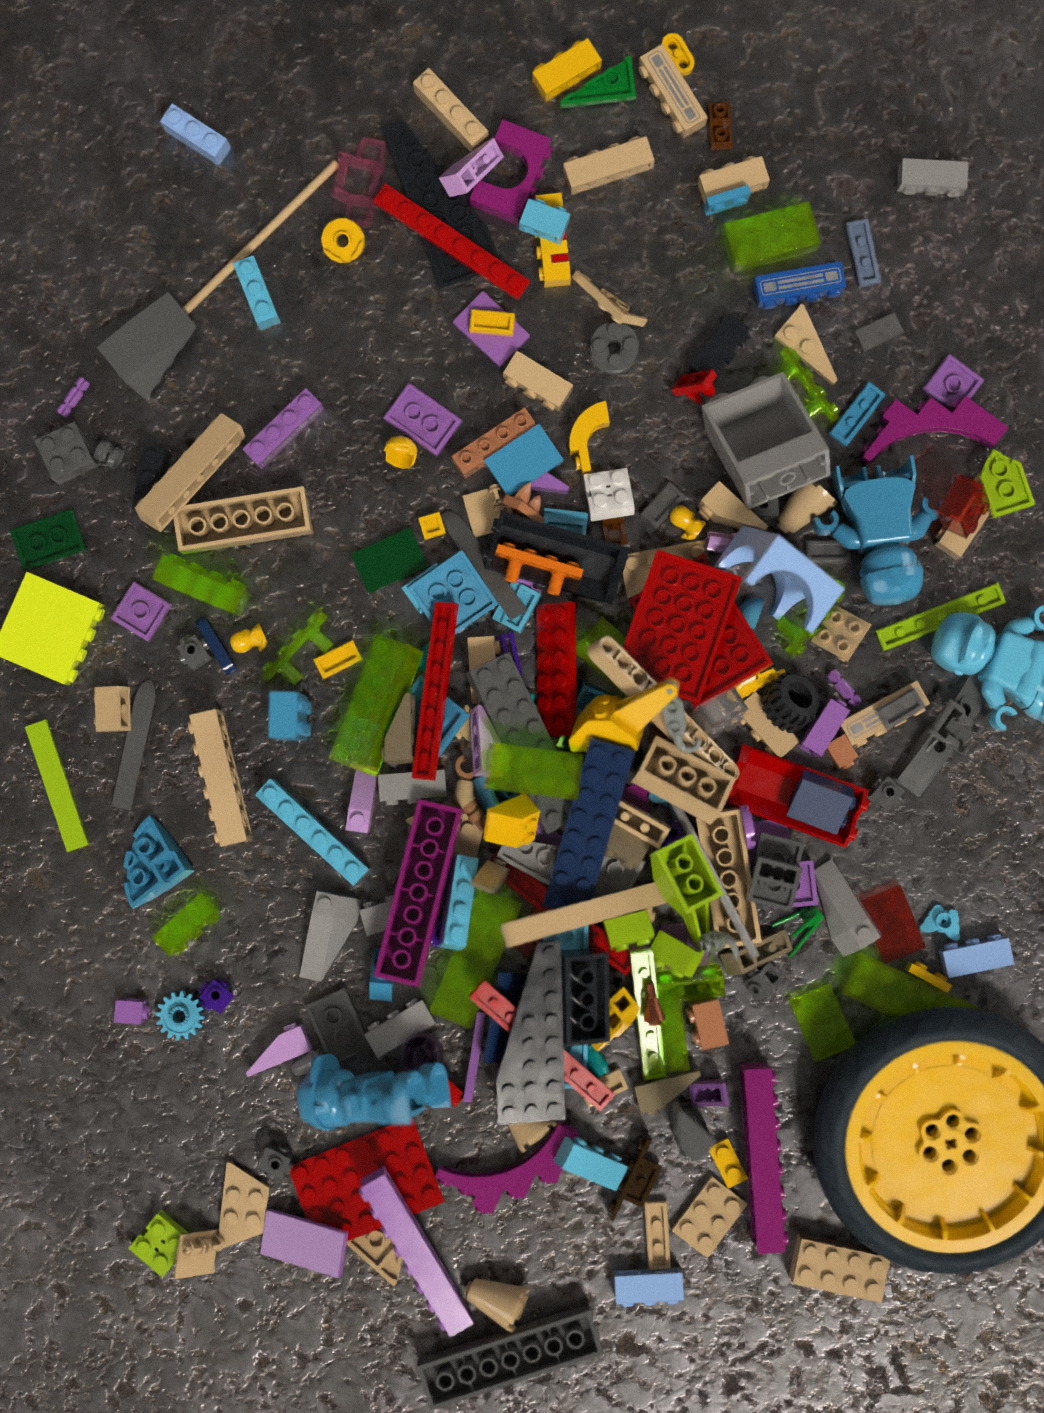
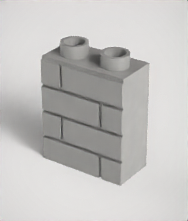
M784 372L772 377H758L748 387L731 394H717L707 404L702 406L705 432L748 510L766 503L768 500H773L830 476L829 448Z

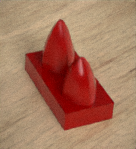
M713 369L683 374L671 390L675 396L685 394L690 400L701 404L700 392L710 398L715 396L713 381L717 374Z

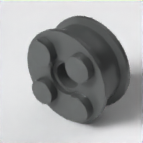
M617 322L603 324L592 336L589 348L591 360L599 370L605 373H622L634 363L638 354L639 342L635 332L626 324H618ZM612 343L617 344L620 351L612 353L609 351L608 346Z

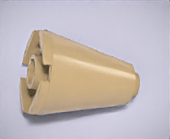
M813 482L792 492L777 517L779 521L777 526L786 534L789 531L793 534L811 522L814 517L820 516L838 502L817 482Z
M554 1120L508 1124L522 1153L526 1152L524 1148L526 1145L531 1148L550 1132V1125L553 1128L557 1125Z
M475 1278L473 1282H468L464 1294L467 1295V1300L507 1331L513 1333L516 1329V1326H513L514 1321H520L528 1300V1296L524 1294L529 1293L530 1290L522 1286Z

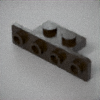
M646 1134L645 1138L639 1140L636 1147L638 1153L635 1159L631 1158L627 1165L626 1171H628L625 1180L622 1179L617 1189L619 1193L615 1200L611 1199L606 1211L609 1212L608 1217L611 1221H614L624 1199L643 1208L660 1173L662 1166L644 1157L652 1142V1137Z

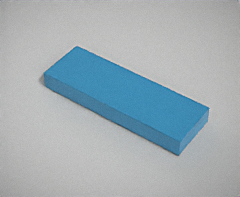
M868 382L828 435L846 447L886 394L871 382Z

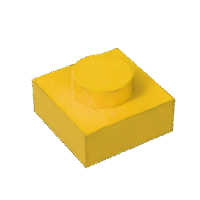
M440 512L418 518L425 540L446 534Z

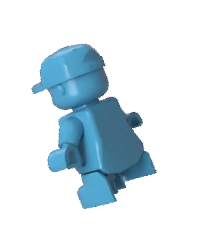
M913 455L909 456L904 466L895 470L881 471L880 465H877L875 468L877 479L868 480L866 467H863L855 475L841 477L839 466H835L831 475L834 491L841 501L843 512L851 523V527L844 523L838 524L839 517L835 510L829 516L831 525L822 524L818 517H814L812 521L813 530L817 534L827 536L833 533L832 537L845 548L857 549L858 553L867 554L861 561L859 574L862 579L860 580V585L865 597L872 604L883 606L896 605L910 601L919 594L923 585V567H921L920 561L917 560L915 552L907 546L911 541L924 537L932 521L941 517L947 508V500L944 498L939 502L938 510L930 509L928 507L929 499L924 497L920 504V512L912 518L911 505L916 481Z
M321 1054L312 1059L311 1071L304 1077L297 1089V1105L300 1117L309 1125L316 1127V1129L327 1131L333 1130L336 1127L347 1126L352 1122L411 1124V1117L425 1111V1104L431 1108L451 1107L447 1071L441 1063L423 1064L418 1071L401 1072L396 1076L393 1071L368 1072L355 1077L350 1071L340 1069L339 1061L335 1055Z

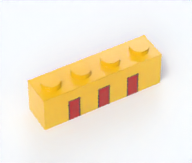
M562 193L535 196V199L546 202L548 206L563 208ZM566 231L561 245L535 236L540 241V246H536L537 259L542 260V267H538L539 280H544V288L570 285L571 274Z

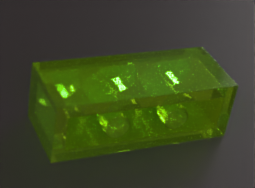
M206 891L200 892L151 938L168 957L175 954L178 957L188 948L186 944L191 939L196 941L203 935L202 929L207 924L212 926L221 918L218 914L223 910Z
M719 964L697 967L692 978L688 976L680 978L670 971L655 973L660 1005L726 996L724 974Z
M678 999L659 1002L666 1017L661 1024L666 1071L669 1073L690 1070L681 1001Z

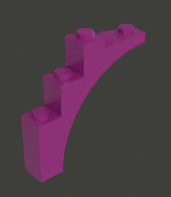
M967 396L962 401L957 399L949 410L933 398H930L927 403L922 401L915 412L896 399L892 404L888 402L880 412L883 415L880 422L885 426L881 425L874 434L877 439L873 444L868 442L861 451L863 457L860 461L867 466L881 451L891 444L909 436L930 432L962 435L992 449L1009 427Z
M558 1121L549 1137L535 1152L508 1168L492 1172L472 1173L439 1165L435 1177L444 1186L450 1187L452 1185L459 1188L458 1192L470 1197V1195H474L472 1205L475 1206L474 1209L482 1214H487V1212L493 1214L503 1190H506V1194L514 1199L519 1197L524 1199L535 1175H538V1179L546 1184L551 1182L556 1184L563 1169L553 1160L565 1136L574 1139V1137H578L579 1133L578 1130Z

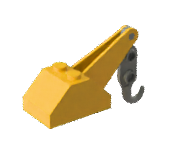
M667 679L625 699L610 695L596 696L578 715L569 738L571 752H585L593 736L637 751L645 725L662 709L666 729L673 737L674 743L679 750L686 753L695 752L701 746V739H697L696 744L693 746L684 744L683 735L687 723L683 701L676 696L679 690V683L675 679Z

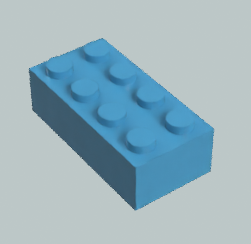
M270 691L268 738L280 741H307V736H311V723H308V714L312 713V701H309L307 696L298 692Z

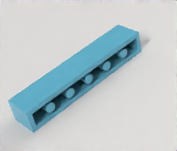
M269 779L255 794L256 797L353 886L370 870V867L276 780Z

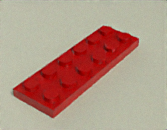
M576 602L536 605L538 713L550 737L571 736L577 719Z

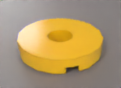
M339 218L329 222L324 228L321 243L325 254L331 260L347 263L357 259L362 254L365 246V235L362 228L355 221L348 218ZM341 234H345L349 240L348 245L345 247H341L338 244V237Z

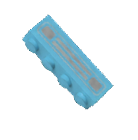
M457 854L452 859L438 947L457 951L466 947L475 888L470 884L477 874L478 858Z

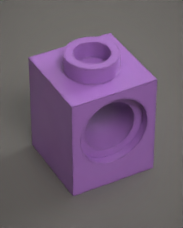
M117 999L115 1002L114 1023L139 1025L144 1023L145 1019L149 1018L150 1006H147V1000Z

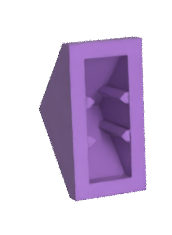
M722 1078L694 1082L688 1086L692 1106L729 1105L726 1084Z

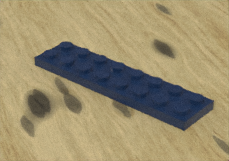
M591 737L544 900V906L559 909L592 900L635 749Z

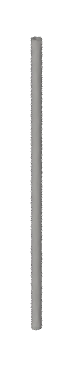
M642 734L639 745L645 754L649 743L644 734ZM671 804L686 835L688 836L693 833L724 893L719 898L751 958L759 955L684 810Z

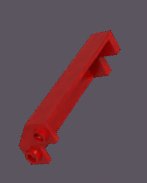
M742 744L734 761L738 766L739 776L735 780L725 804L735 808H739L741 805H748V810L754 815L844 848L848 846L850 841L856 839L858 829L855 828L857 819L862 811H867L870 800L867 799L868 789ZM804 769L854 788V797L857 798L855 806L852 810H848L846 814L848 816L844 828L840 827L837 835L786 816L788 802Z

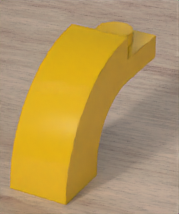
M606 401L599 402L586 409L574 423L570 434L569 455L578 454L575 457L577 470L581 469L582 475L591 473L587 448L590 436L598 429L609 427L610 424Z
M625 987L609 999L610 1041L614 1037H619L632 1024L640 1011V1006ZM609 1042L591 1045L596 1051H600Z

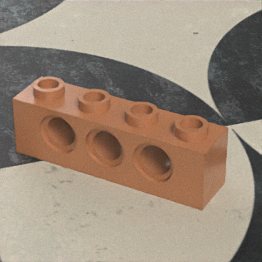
M523 408L452 455V461L463 478L466 479L486 465L484 462L486 458L537 424L526 408Z

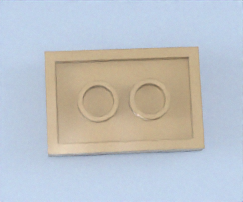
M711 1175L671 1230L708 1258L748 1203Z

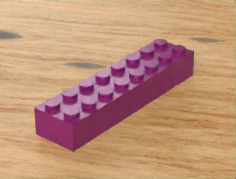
M418 799L374 973L375 977L421 988L464 815L462 809Z
M766 1062L739 1063L752 1244L757 1254L785 1252V1245H788V1233L784 1230L783 1222L787 1221L786 1209L783 1208L781 1199H785L784 1185H781L780 1176H783V1166L778 1158V1153H781V1141L776 1135V1130H780V1123L774 1109L778 1107L777 1094H774L773 1085H776V1073L772 1071V1067Z

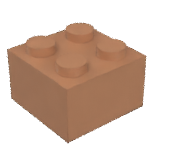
M715 995L689 1000V1007H686L688 1020L694 1024L691 1034L695 1044L699 1045L702 1050L729 1044L719 999Z

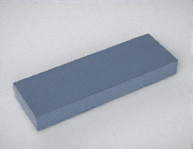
M868 218L846 222L845 227L858 288L880 284L881 279Z

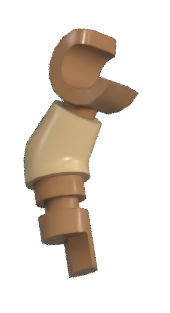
M462 755L455 764V772L460 780L456 782L453 800L456 807L462 809L465 815L468 813L470 822L475 824L480 832L485 829L486 815L481 808L478 810V804L475 801L476 797L474 796V786L471 779L476 776H474L473 771L471 773H464L461 770L460 766L465 762V756Z

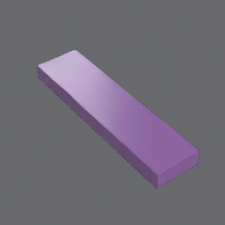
M484 1010L477 1011L463 1102L471 1103L473 1099L486 1018Z

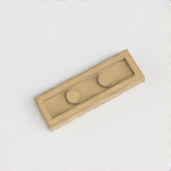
M647 1200L644 1204L648 1270L671 1269L667 1200Z

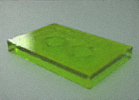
M829 982L788 999L814 1062L856 1044Z

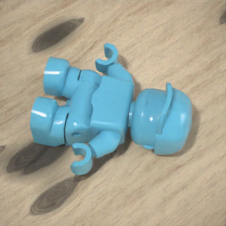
M1044 605L1033 608L1028 616L1009 621L1002 633L995 634L993 627L983 622L976 614L967 612L952 613L942 620L934 635L931 656L939 666L949 672H955L957 675H974L979 672L978 680L982 682V695L988 706L993 708L989 714V724L997 731H1006V725L1000 720L1003 712L1007 716L1017 714L1012 707L1004 706V703H1006L1005 695L1019 709H1024L1023 711L1029 717L1044 723V640H1033L1024 637L1033 632L1034 629L1038 631L1044 630V624L1039 620L1040 613H1044Z

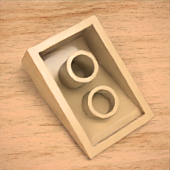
M720 481L705 495L697 506L699 515L706 521L710 519L713 523L740 530L742 526L762 531L768 528L750 509L748 510L746 505Z

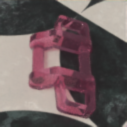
M362 138L356 157L348 153H339L338 161L340 163L335 188L331 191V197L347 203L346 218L355 221L360 227L365 228L371 226L374 208H376L373 200L377 195L380 175L384 171L385 165L383 163L386 153V143L384 141L370 138ZM371 145L381 148L379 162L361 159L365 146ZM348 166L372 171L367 197L343 191ZM352 205L369 208L366 221L350 218Z

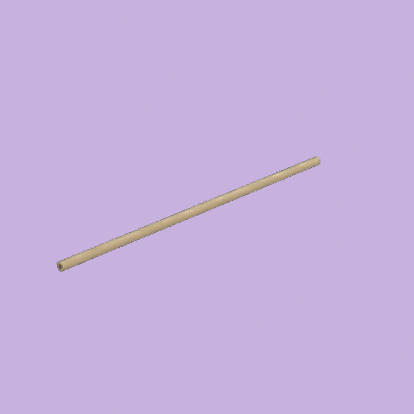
M333 160L183 307L184 311L189 314L235 269L233 263L247 258L340 165Z

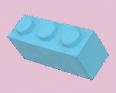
M254 255L233 263L259 329L264 330L281 323Z
M565 1136L553 1161L563 1170L617 1191L628 1168L621 1161L622 1157L613 1152H610L608 1155L604 1153V1149L594 1144L592 1147L587 1146V1142L578 1137L571 1139Z

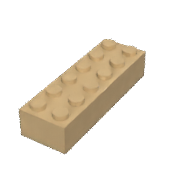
M304 486L185 505L173 518L178 551L183 555L313 534L307 490Z
M212 709L189 715L188 728L190 734H194L195 737L193 749L195 755H199L201 763L198 765L200 777H204L206 786H203L205 798L210 801L211 808H208L210 820L215 822L216 830H213L216 843H220V847L253 840L223 711Z
M738 807L723 809L711 825L694 816L697 837L754 944L761 943L756 903L746 900L752 878L741 810ZM718 897L709 902L712 931L717 930L718 932L727 933L732 936L737 946H743L744 944L720 898ZM727 943L725 944V948H730Z

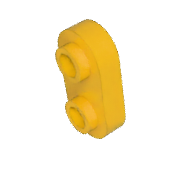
M676 33L667 34L662 40L663 46L681 75H689L694 68L692 54L680 35ZM674 45L676 49L671 50L668 46ZM684 63L687 67L681 68L679 64Z

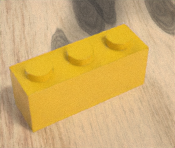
M588 38L584 41L579 40L568 51L557 53L550 62L539 64L532 72V81L545 102L601 69L602 59Z

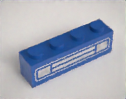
M842 261L755 276L752 282L757 308L763 307L764 309H771L776 307V304L782 303L794 305L798 303V300L804 299L807 302L816 301L821 296L828 295V298L838 297L846 288Z

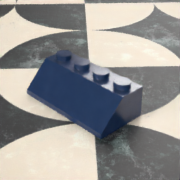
M499 968L496 990L516 1007L521 998L523 984L526 981L525 972ZM492 1017L490 1018L483 1062L501 1063L509 1032Z

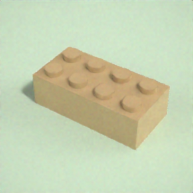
M656 735L649 744L631 782L711 825L720 815L736 778L690 753L679 750L675 745Z
M798 1233L789 1278L796 1285L882 1303L890 1261L868 1247Z

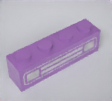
M305 388L242 450L262 470L324 410L322 404Z

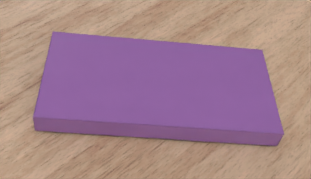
M270 1208L266 1210L260 1254L339 1278L343 1272L348 1231Z

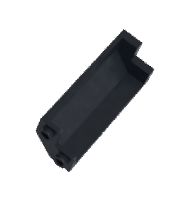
M501 511L499 519L494 518L491 531L495 533L491 547H486L483 560H486L485 569L506 575L509 561L495 556L498 544L503 545V542L515 545L517 550L531 549L536 551L538 556L544 558L546 555L557 557L558 562L566 564L567 561L579 564V568L584 569L581 579L564 578L561 591L612 605L630 548ZM524 564L521 567L518 578L548 587L552 574L549 571Z

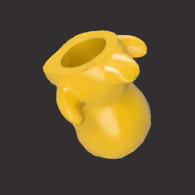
M685 505L676 506L670 513L671 523L685 531L681 536L683 539L694 540L706 524L705 521L696 519L695 513Z
M256 624L251 630L244 629L235 632L230 637L231 647L237 653H245L253 647H258L259 651H263L268 644L260 624Z

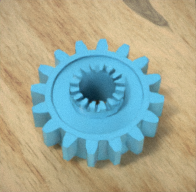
M182 990L178 996L176 991L171 993V998L169 996L163 998L165 1004H158V1007L162 1010L155 1013V1016L161 1018L156 1024L163 1025L161 1033L169 1032L167 1038L170 1039L173 1035H176V1041H179L183 1035L187 1040L190 1038V1032L193 1035L198 1033L196 1027H203L204 1024L200 1021L206 1018V1015L202 1014V1010L205 1008L199 1005L200 998L196 1000L193 998L194 993H190L187 996L185 990ZM177 1010H182L185 1013L184 1021L177 1018Z

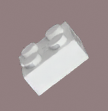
M627 468L584 474V487L591 521L634 515L635 506Z

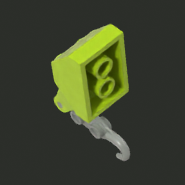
M693 833L650 854L653 880L663 899L683 917L693 948L702 953H714L724 949L727 943L732 949V958H737L739 953L738 947L732 936L717 930L709 932V902L724 895Z

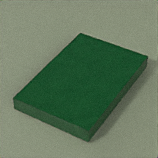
M72 508L10 529L24 572L88 551L75 511Z
M411 527L350 554L369 595L429 568Z

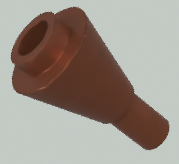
M646 983L647 998L644 1022H647L649 1026L661 1025L666 1017L656 997L654 983Z

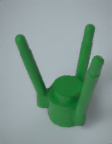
M814 905L809 909L807 906H804L801 910L771 924L772 927H775L803 915L801 917L803 924L791 934V937L794 938L806 927L810 928L789 953V958L793 957L814 930L821 926L820 922L824 920L823 915Z

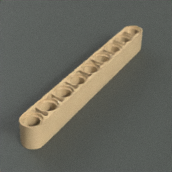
M603 637L589 645L587 653L590 659L628 697L657 685L611 637ZM662 709L651 721L674 743L673 737L666 729ZM685 713L687 726L683 735L684 744L693 746L696 744L697 739H701L699 749L690 754L737 779L739 776L738 766Z
M655 882L512 921L500 925L506 948L666 904L667 902L663 899Z

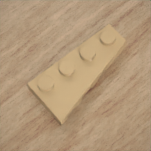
M705 540L658 548V550L689 560H693L704 553L710 562L708 551H705ZM657 549L628 554L622 573L627 599L643 591Z

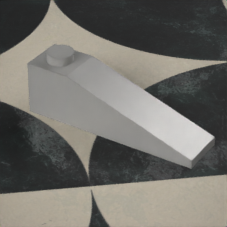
M833 859L814 870L815 880L830 936L842 956L846 957L879 939L882 933Z
M323 890L316 892L299 977L320 982L323 980L352 929L358 922L359 910L361 909L363 899Z

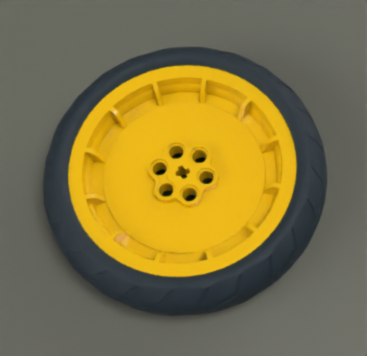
M935 1007L903 1014L875 1027L854 1044L830 1074L817 1107L814 1123L813 1154L819 1181L825 1197L843 1225L863 1245L889 1261L920 1272L950 1275L990 1269L1020 1256L1043 1239L1044 1044L1030 1032L1004 1017L963 1007ZM949 1115H955V1119L953 1121L946 1122V1119ZM935 1124L932 1131H925L928 1125ZM974 1127L971 1134H965L967 1128ZM926 1147H933L930 1153H923ZM966 1150H972L969 1156L963 1157V1153ZM951 1159L949 1165L942 1166L944 1160Z

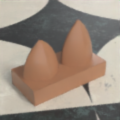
M530 482L520 488L514 497L508 495L504 497L502 503L519 516L541 523L545 520L539 514L541 496L538 495L529 501L531 495Z

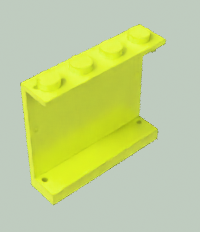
M26 572L0 631V657L57 682L70 685L78 675V670L76 669L79 663L83 662L86 657L87 650L85 649L88 642H91L95 637L96 630L94 628L97 622H100L104 616L105 610L103 608L105 605Z

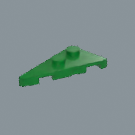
M631 56L625 57L624 61L615 67L611 66L605 73L597 75L585 83L581 89L566 95L560 101V108L636 100Z

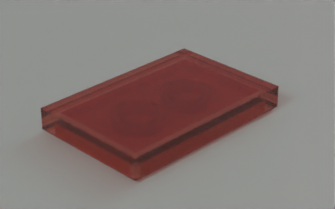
M901 885L860 900L882 933L881 937L875 941V944L884 964L926 948Z

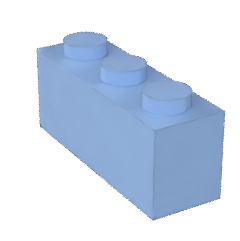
M171 104L160 121L167 133L218 166L231 149L225 137L174 104Z
M1001 934L988 935V939L979 941V938L966 940L964 945L958 946L957 943L945 944L944 949L938 950L943 975L947 978L1014 965L1009 938L1001 937Z
M672 1267L671 1269L664 1270L637 1269L614 1271L616 1304H620L622 1307H630L634 1303H643V1305L651 1306L655 1305L656 1302L664 1301L666 1304H677L679 1301L684 1300L681 1267Z

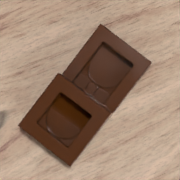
M624 516L601 520L605 541L618 545L628 544Z

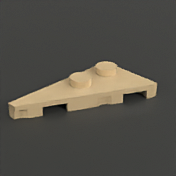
M578 270L575 271L572 278L598 302L597 305L602 310L612 315V320L618 324L627 323L641 327L645 325L648 320L646 317L630 314L628 312L630 310L629 305L604 288L600 291L591 283L592 279Z
M801 304L774 338L833 386L838 379L807 310Z

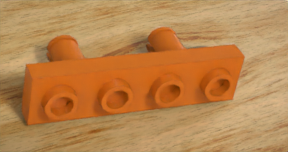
M503 542V545L498 544L495 556L509 561L504 578L505 581L517 583L521 567L524 564L543 569L552 574L547 593L559 596L564 578L570 577L580 580L584 570L579 568L577 563L567 561L566 564L558 562L557 557L546 555L544 558L538 556L534 550H517L515 545Z

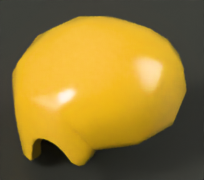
M400 435L391 437L386 442L384 451L386 452L385 459L388 463L401 469L410 468L414 465L417 457V448L411 439Z

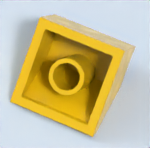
M526 793L487 810L483 839L487 842L514 848L530 844L535 840L540 810Z

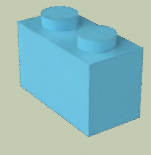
M528 198L519 222V230L561 245L570 221V213H567L566 209L555 206V208L548 206L546 202L540 199L531 200Z

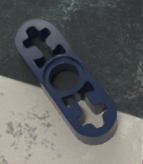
M204 615L197 619L195 623L224 672L230 675L238 670L206 616Z

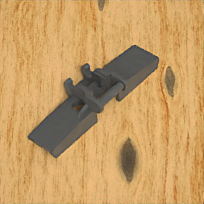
M979 672L974 675L963 674L943 702L944 708L930 728L927 727L893 775L902 783V786L917 797L921 796L953 750L966 755L970 749L963 745L971 733L980 735L983 731L981 727L973 724V721L986 703L981 691L982 682L978 680ZM964 703H965V704L967 705V707H968V711H967L966 714H965V710H966V709H964V708L962 707V705H963ZM938 741L943 742L942 749L936 752L934 745Z

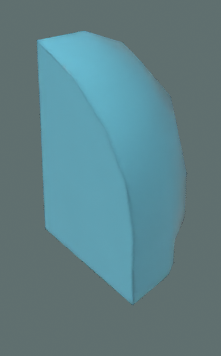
M762 598L747 599L738 607L752 630H755L764 604V599Z

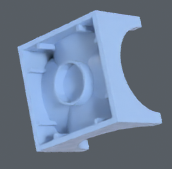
M747 526L741 527L713 566V568L726 571L733 565L752 562L743 578L746 583L752 586L762 576L771 572L776 583V600L769 615L779 621L794 604L805 598L807 616L802 627L810 633L814 632L845 589L781 536Z

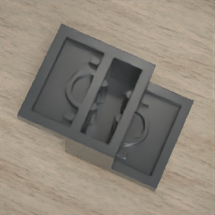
M760 832L750 870L752 880L746 900L792 912L803 869L800 866V861L805 843Z

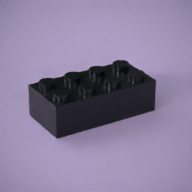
M599 946L561 950L563 1044L570 1047L610 1042L609 953Z

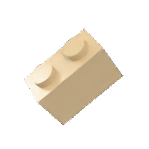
M95 687L94 723L96 732L131 731L130 687Z

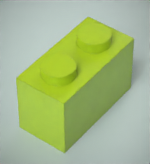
M648 910L603 921L609 950L615 949L616 952L629 949L628 945L637 943V946L647 945L651 943L650 939H653L655 936Z
M659 930L650 947L653 950L654 963L663 968L665 965L672 968L670 972L680 978H683V976L692 978L704 956V953Z

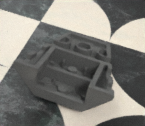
M167 292L92 333V337L97 349L124 382L148 401L152 395L151 392L160 383L163 374L172 365L175 356L179 350H182L197 325L175 298Z

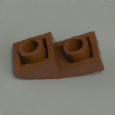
M730 101L708 103L711 150L732 149L733 147Z

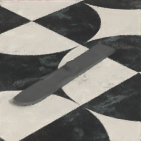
M443 512L442 521L446 530L458 547L463 550L509 619L513 620L526 612V607L508 582L504 580L503 575L499 572L485 569L486 560H483L485 550L466 523L453 512Z
M151 680L145 681L135 696L131 713V731L127 732L111 807L130 811L132 809L155 704L156 690Z

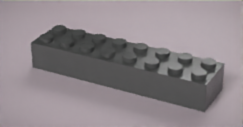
M508 652L465 673L479 704L482 705L505 747L509 766L522 793H526L540 810L538 826L541 833L549 834L566 825L576 790Z
M587 1303L516 1326L513 1333L504 1330L418 1358L417 1370L430 1411L604 1355L590 1304Z

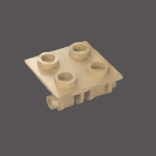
M498 484L491 485L488 489L462 496L475 537L494 533V531H491L494 518L499 519L501 511L513 514L512 510L502 503L506 494Z
M834 605L811 642L836 655L840 661L848 662L871 624Z
M219 1229L180 1234L174 1279L213 1273L216 1251H221L225 1247L224 1239L218 1237Z

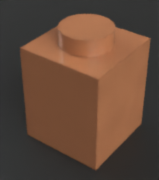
M845 734L834 738L825 750L835 768L842 767L843 770L854 765V759L858 758L857 753Z

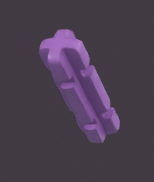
M78 377L75 387L72 386L63 399L64 403H61L57 408L59 414L64 417L69 416L72 411L70 409L76 406L83 395V390L86 391L90 385L86 379Z
M833 669L829 672L827 678L831 683L835 684L834 687L844 699H848L849 705L852 708L858 706L862 699L858 694L855 695V691L849 683L840 677L839 671Z

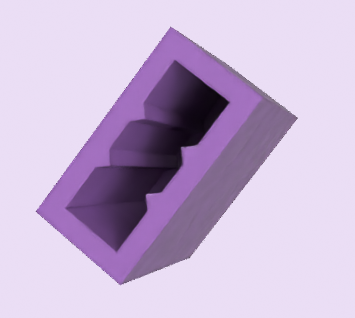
M837 698L823 701L820 715L807 726L799 739L800 742L796 744L797 747L813 757L823 755L850 710L845 708L847 704Z

